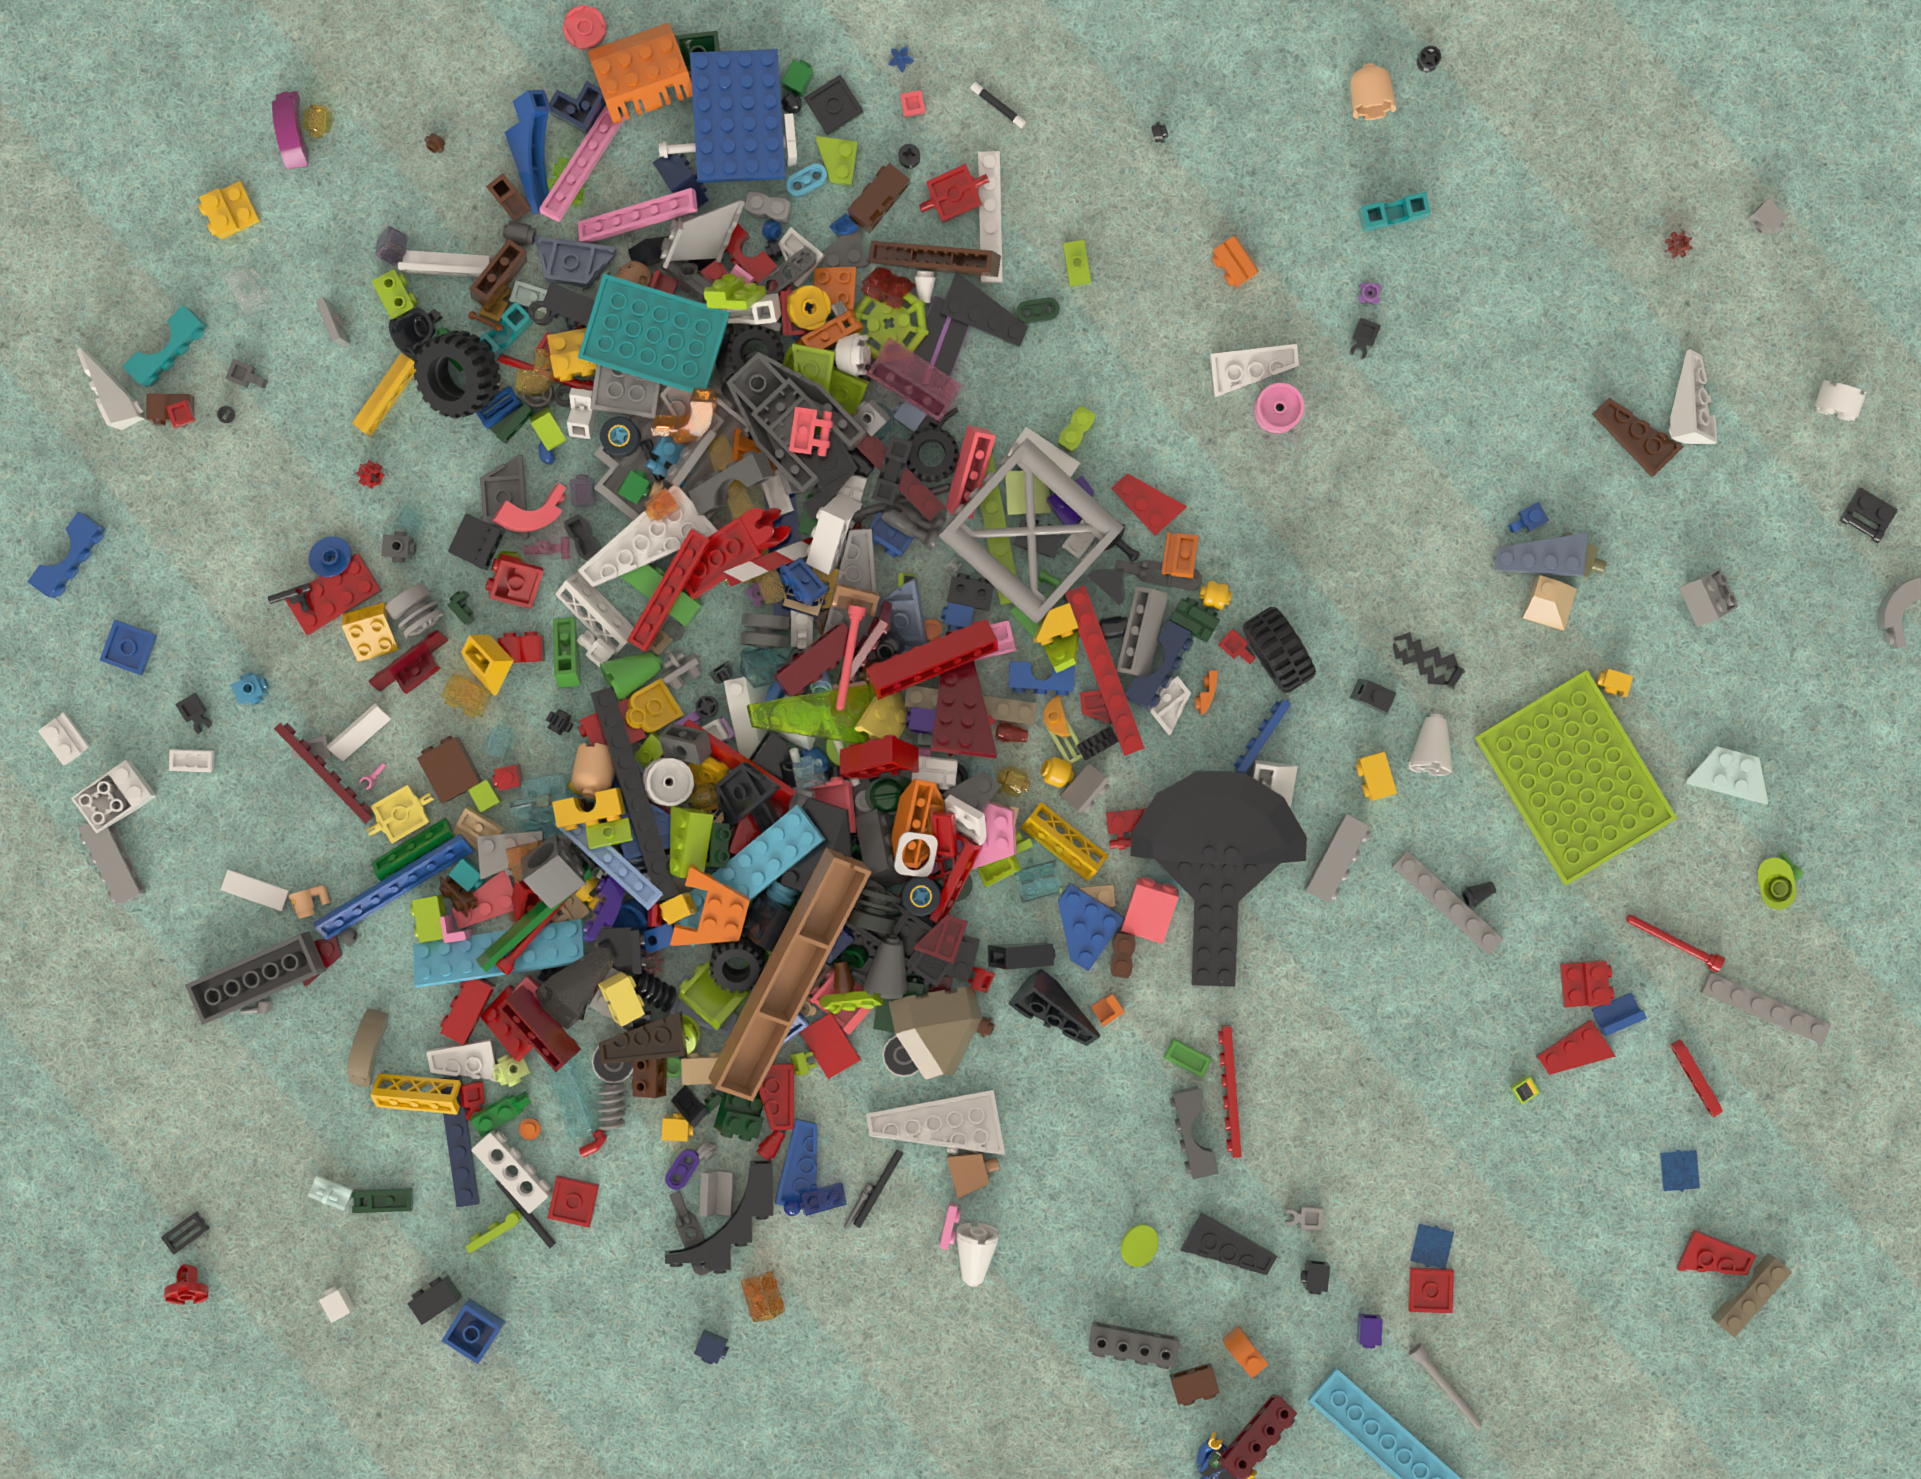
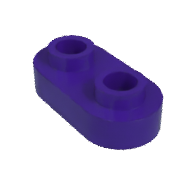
M685 1149L679 1154L666 1174L665 1181L668 1187L679 1190L686 1185L700 1162L699 1154L695 1150ZM691 1156L693 1158V1162L687 1163L685 1161V1157ZM679 1174L681 1180L675 1181L673 1176Z

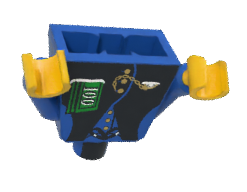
M1212 1432L1210 1439L1206 1440L1199 1447L1196 1462L1198 1464V1472L1202 1475L1200 1479H1235L1217 1461L1227 1447L1222 1443L1223 1438L1220 1440L1218 1438L1215 1439L1216 1433ZM1253 1470L1252 1474L1247 1479H1256L1254 1478V1476L1256 1475L1257 1471Z

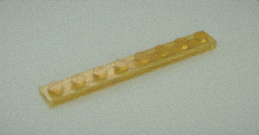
M726 435L714 438L707 447L715 472L727 469L726 465L731 463L732 450ZM736 479L732 481L727 490V503L733 519H736L748 510L753 509V505L745 485ZM769 548L762 550V556L770 553ZM777 569L756 576L766 605L787 598Z

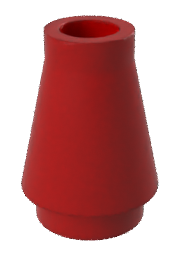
M774 1130L758 1145L759 1148L756 1152L770 1162L772 1158L775 1159L786 1135L779 1130Z

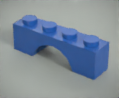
M77 512L65 529L71 543L67 557L57 565H39L27 582L47 597L56 598L61 596L66 590L65 585L68 580L73 579L79 572L78 567L81 562H85L92 553L90 550L94 544H98L103 539V532L106 528L87 514Z

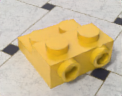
M241 181L221 190L217 188L199 197L201 201L198 204L199 210L203 216L207 215L210 221L207 224L208 229L213 236L216 235L220 239L229 237L260 222L259 216Z
M586 328L547 335L553 374L556 379L569 381L573 379L572 376L590 377L596 372L597 364L578 359Z

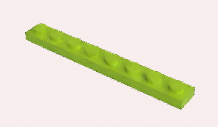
M992 452L985 477L990 471L996 472ZM997 484L980 503L985 529L1007 528L999 485ZM1009 537L987 538L990 553L1017 577ZM997 589L1000 605L1012 603Z

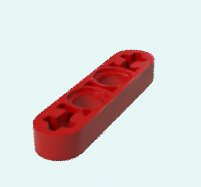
M1680 1039L1670 1044L1673 1053L1709 1114L1713 1118L1723 1112L1721 1105L1685 1044Z

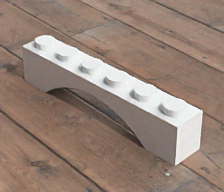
M778 293L765 295L747 310L722 309L731 313L728 323L777 322L782 315Z

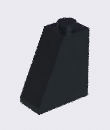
M1051 943L988 945V967L1008 970L1054 966L1055 949Z

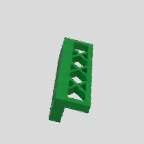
M446 818L442 819L374 860L372 866L375 876L380 881L386 879V876L396 873L404 868L406 864L416 861L426 852L441 846L449 838H454L456 835L453 833L449 821Z

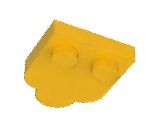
M662 678L635 692L629 698V710L625 714V721L631 728H642L645 732L654 733L679 719L684 713Z

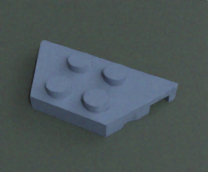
M540 236L534 237L545 280L552 283L589 288L617 253L616 247Z
M913 578L880 598L877 605L880 617L881 605L884 600L892 604L889 618L891 626L888 632H896L903 638L905 652L910 651L915 646H922L928 643L918 580Z

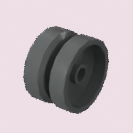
M742 613V625L747 628H753L755 631H743L740 635V644L761 649L788 648V637L784 634L775 633V631L788 630L790 625L789 617Z

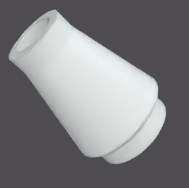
M917 271V276L914 278L918 299L931 303V295L936 279L934 272Z

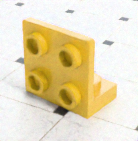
M385 602L343 614L342 628L358 662L398 650V644L387 621L388 611L385 608Z

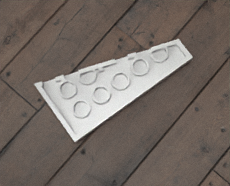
M673 485L578 571L592 587H595L677 552L692 528L706 537L711 536L718 530L705 515L699 516L689 497L680 487Z
M994 1090L866 1114L869 1135L872 1137L1006 1155Z

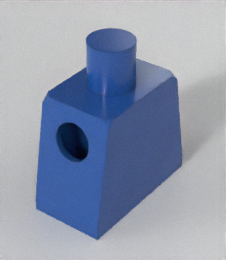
M666 922L661 927H653L642 932L645 933V946H642V950L646 949L648 953L671 946L670 942L676 923L668 925Z

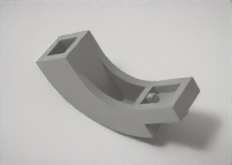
M1921 577L1906 580L1896 585L1888 592L1880 605L1877 625L1878 629L1887 628L1885 640L1890 645V649L1906 647L1902 618L1904 611L1911 603L1921 600Z

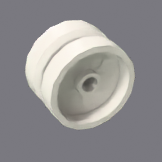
M659 758L650 762L643 770L641 776L648 799L653 803L663 806H674L684 802L690 796L694 786L693 774L690 768L683 761L674 758ZM670 779V784H665V780Z

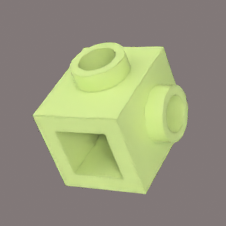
M509 1054L498 1058V1063L492 1066L494 1069L493 1076L498 1083L500 1082L501 1086L506 1084L509 1087L522 1082L521 1077L530 1073L524 1058L518 1062L513 1057H510Z

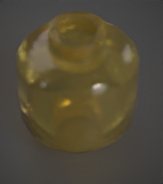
M310 104V108L304 110L302 126L304 130L310 132L309 136L323 138V134L331 131L333 115L327 110L328 107Z
M1008 766L1007 768H1002L998 774L997 781L1002 784L999 789L1003 793L1019 797L1023 792L1026 793L1030 787L1028 774L1022 769Z
M708 782L694 787L690 794V801L694 808L704 812L718 809V798L714 786L716 783Z

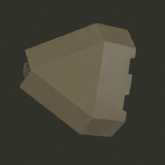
M960 987L954 991L945 992V990L930 992L923 996L916 997V995L890 1001L889 1007L895 1034L924 1079L927 1080L944 1074L954 1075L982 1020L975 989Z

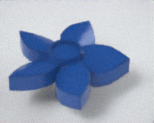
M903 47L900 52L897 49L891 48V53L895 58L891 59L888 65L895 66L898 64L899 70L903 73L905 64L914 62L910 56H907L908 47Z

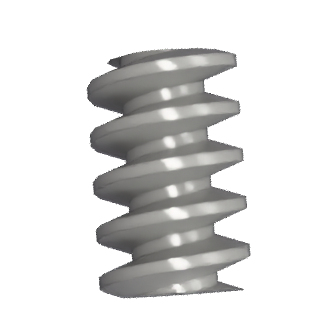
M618 1083L598 1084L597 1086L604 1088V1090L597 1092L598 1095L604 1096L603 1099L598 1100L599 1104L604 1105V1107L598 1109V1112L604 1113V1116L598 1118L599 1121L604 1122L603 1125L598 1126V1129L611 1130L624 1126L625 1120L621 1118L625 1116V1112L620 1109L625 1107V1103L621 1102V1100L625 1099V1095L619 1092L624 1091L625 1086Z

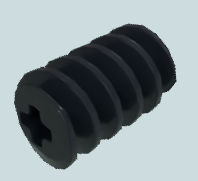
M645 970L642 971V974H635L632 977L636 984L634 988L636 995H641L640 997L643 1001L647 1000L648 1004H654V1007L657 1009L661 1007V1011L664 1013L671 1008L676 999V988L669 985L658 977L655 978L654 975L648 974Z

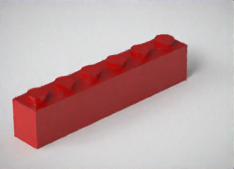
M987 619L976 621L968 627L952 631L949 635L934 638L927 644L915 646L903 654H896L886 661L872 664L869 668H866L868 680L877 699L880 700L998 651V642Z

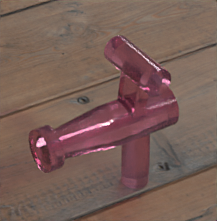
M561 537V544H551L541 540L536 546H524V555L544 554L546 556H553L555 553H561L562 559H570L569 537Z

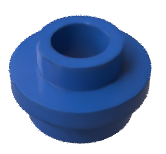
M768 220L764 224L762 235L766 240L774 241L779 238L782 231L780 222Z

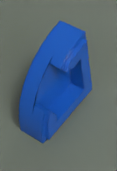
M846 213L829 226L838 235H847L859 229Z

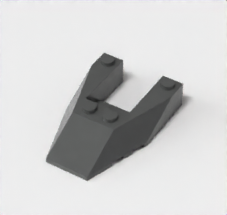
M760 352L756 353L726 382L756 446L762 452H765L767 458L803 496L819 482V479L794 452L789 451L795 407L817 410L816 419H823L824 411L832 412L831 421H833V427L830 430L851 451L867 436L866 431L819 383L783 366V364Z

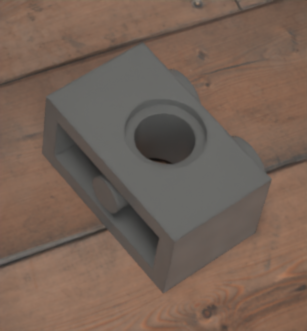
M670 723L659 735L665 757L701 765L712 753L707 731Z

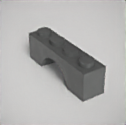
M754 450L747 452L742 456V460H736L727 464V469L724 471L718 470L710 475L711 478L709 480L704 479L694 484L695 488L688 493L698 515L711 514L727 504L728 487L735 479L742 482L746 487L758 486L774 477L775 474L765 452L755 453Z
M1198 1086L1173 1091V1098L1169 1099L1172 1111L1176 1110L1178 1119H1174L1177 1132H1182L1183 1140H1179L1182 1153L1187 1154L1188 1161L1184 1162L1187 1174H1191L1193 1180L1219 1174L1213 1150L1197 1144L1191 1133L1194 1119L1204 1110Z

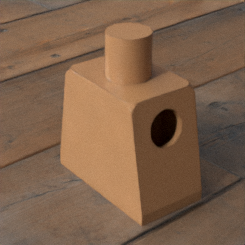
M979 1151L977 1153L964 1152L956 1155H947L948 1165L958 1198L990 1183L988 1173L1000 1170L997 1157L984 1160L982 1152Z

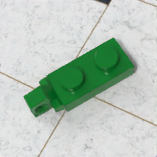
M525 1091L516 1097L514 1095H506L472 1115L470 1120L482 1137L522 1113L523 1108L531 1104L530 1098Z

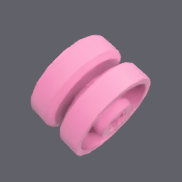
M1275 383L1269 385L1259 394L1254 403L1253 413L1256 422L1263 430L1273 434L1288 432L1299 423L1304 414L1305 404L1302 395L1295 387L1287 383ZM1278 404L1281 405L1283 411H1277L1276 406Z

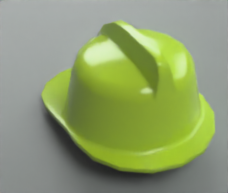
M1771 857L1764 860L1758 869V882L1762 899L1768 907L1775 910L1788 908L1794 903L1797 894L1791 866L1780 858Z

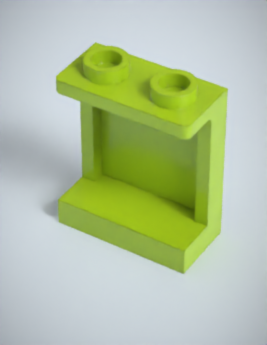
M708 960L704 965L700 963L693 971L695 975L691 980L686 978L679 986L681 991L678 998L713 1028L718 1030L742 1004L748 993L745 990L744 993H739L738 990L730 993V989L722 990L721 984L717 986L714 983L715 978L712 979L710 976V961Z

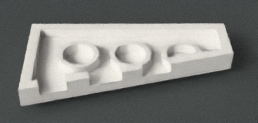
M1297 344L1210 354L1214 397L1299 366Z

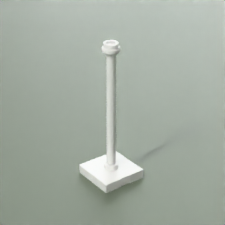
M793 113L784 114L783 143L786 149L787 168L796 167L797 149ZM666 141L659 143L660 157L668 158L667 154L696 152L695 143L666 145Z

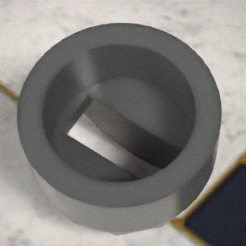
M347 928L338 935L349 947L358 938L357 932L352 928Z

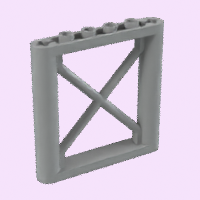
M1026 438L1009 457L1005 455L998 462L1000 467L995 473L990 471L982 480L985 484L980 490L976 487L969 494L968 498L970 501L965 506L961 504L953 512L955 517L943 529L939 537L1036 624L1115 539L1124 526L1034 443ZM1017 464L1024 470L1027 527L971 530L963 522ZM1033 473L1088 524L1035 527ZM1094 534L1099 540L1047 597L1043 596L1038 591L1036 535ZM1027 536L1029 588L974 538Z

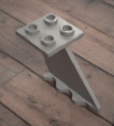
M739 199L683 221V216L677 217V219L673 218L669 226V237L664 238L661 246L662 253L660 258L663 259V267L667 269L670 261L716 258V262L720 263L724 250L729 244L731 234L738 223L745 200Z

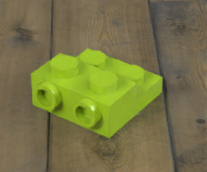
M735 274L723 275L720 280L716 279L711 287H706L704 290L707 308L747 310L766 295L765 286H756V283L745 284L744 277H736Z

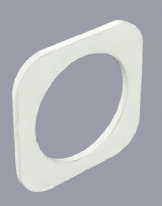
M903 833L899 838L894 862L896 872L903 875L928 876L934 866L938 846L937 839L929 834ZM914 839L924 840L930 849L928 862L918 870L908 869L902 861L904 847Z

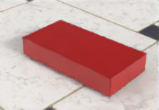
M934 811L932 813L933 836L938 842L936 855L955 857L958 854L955 813Z

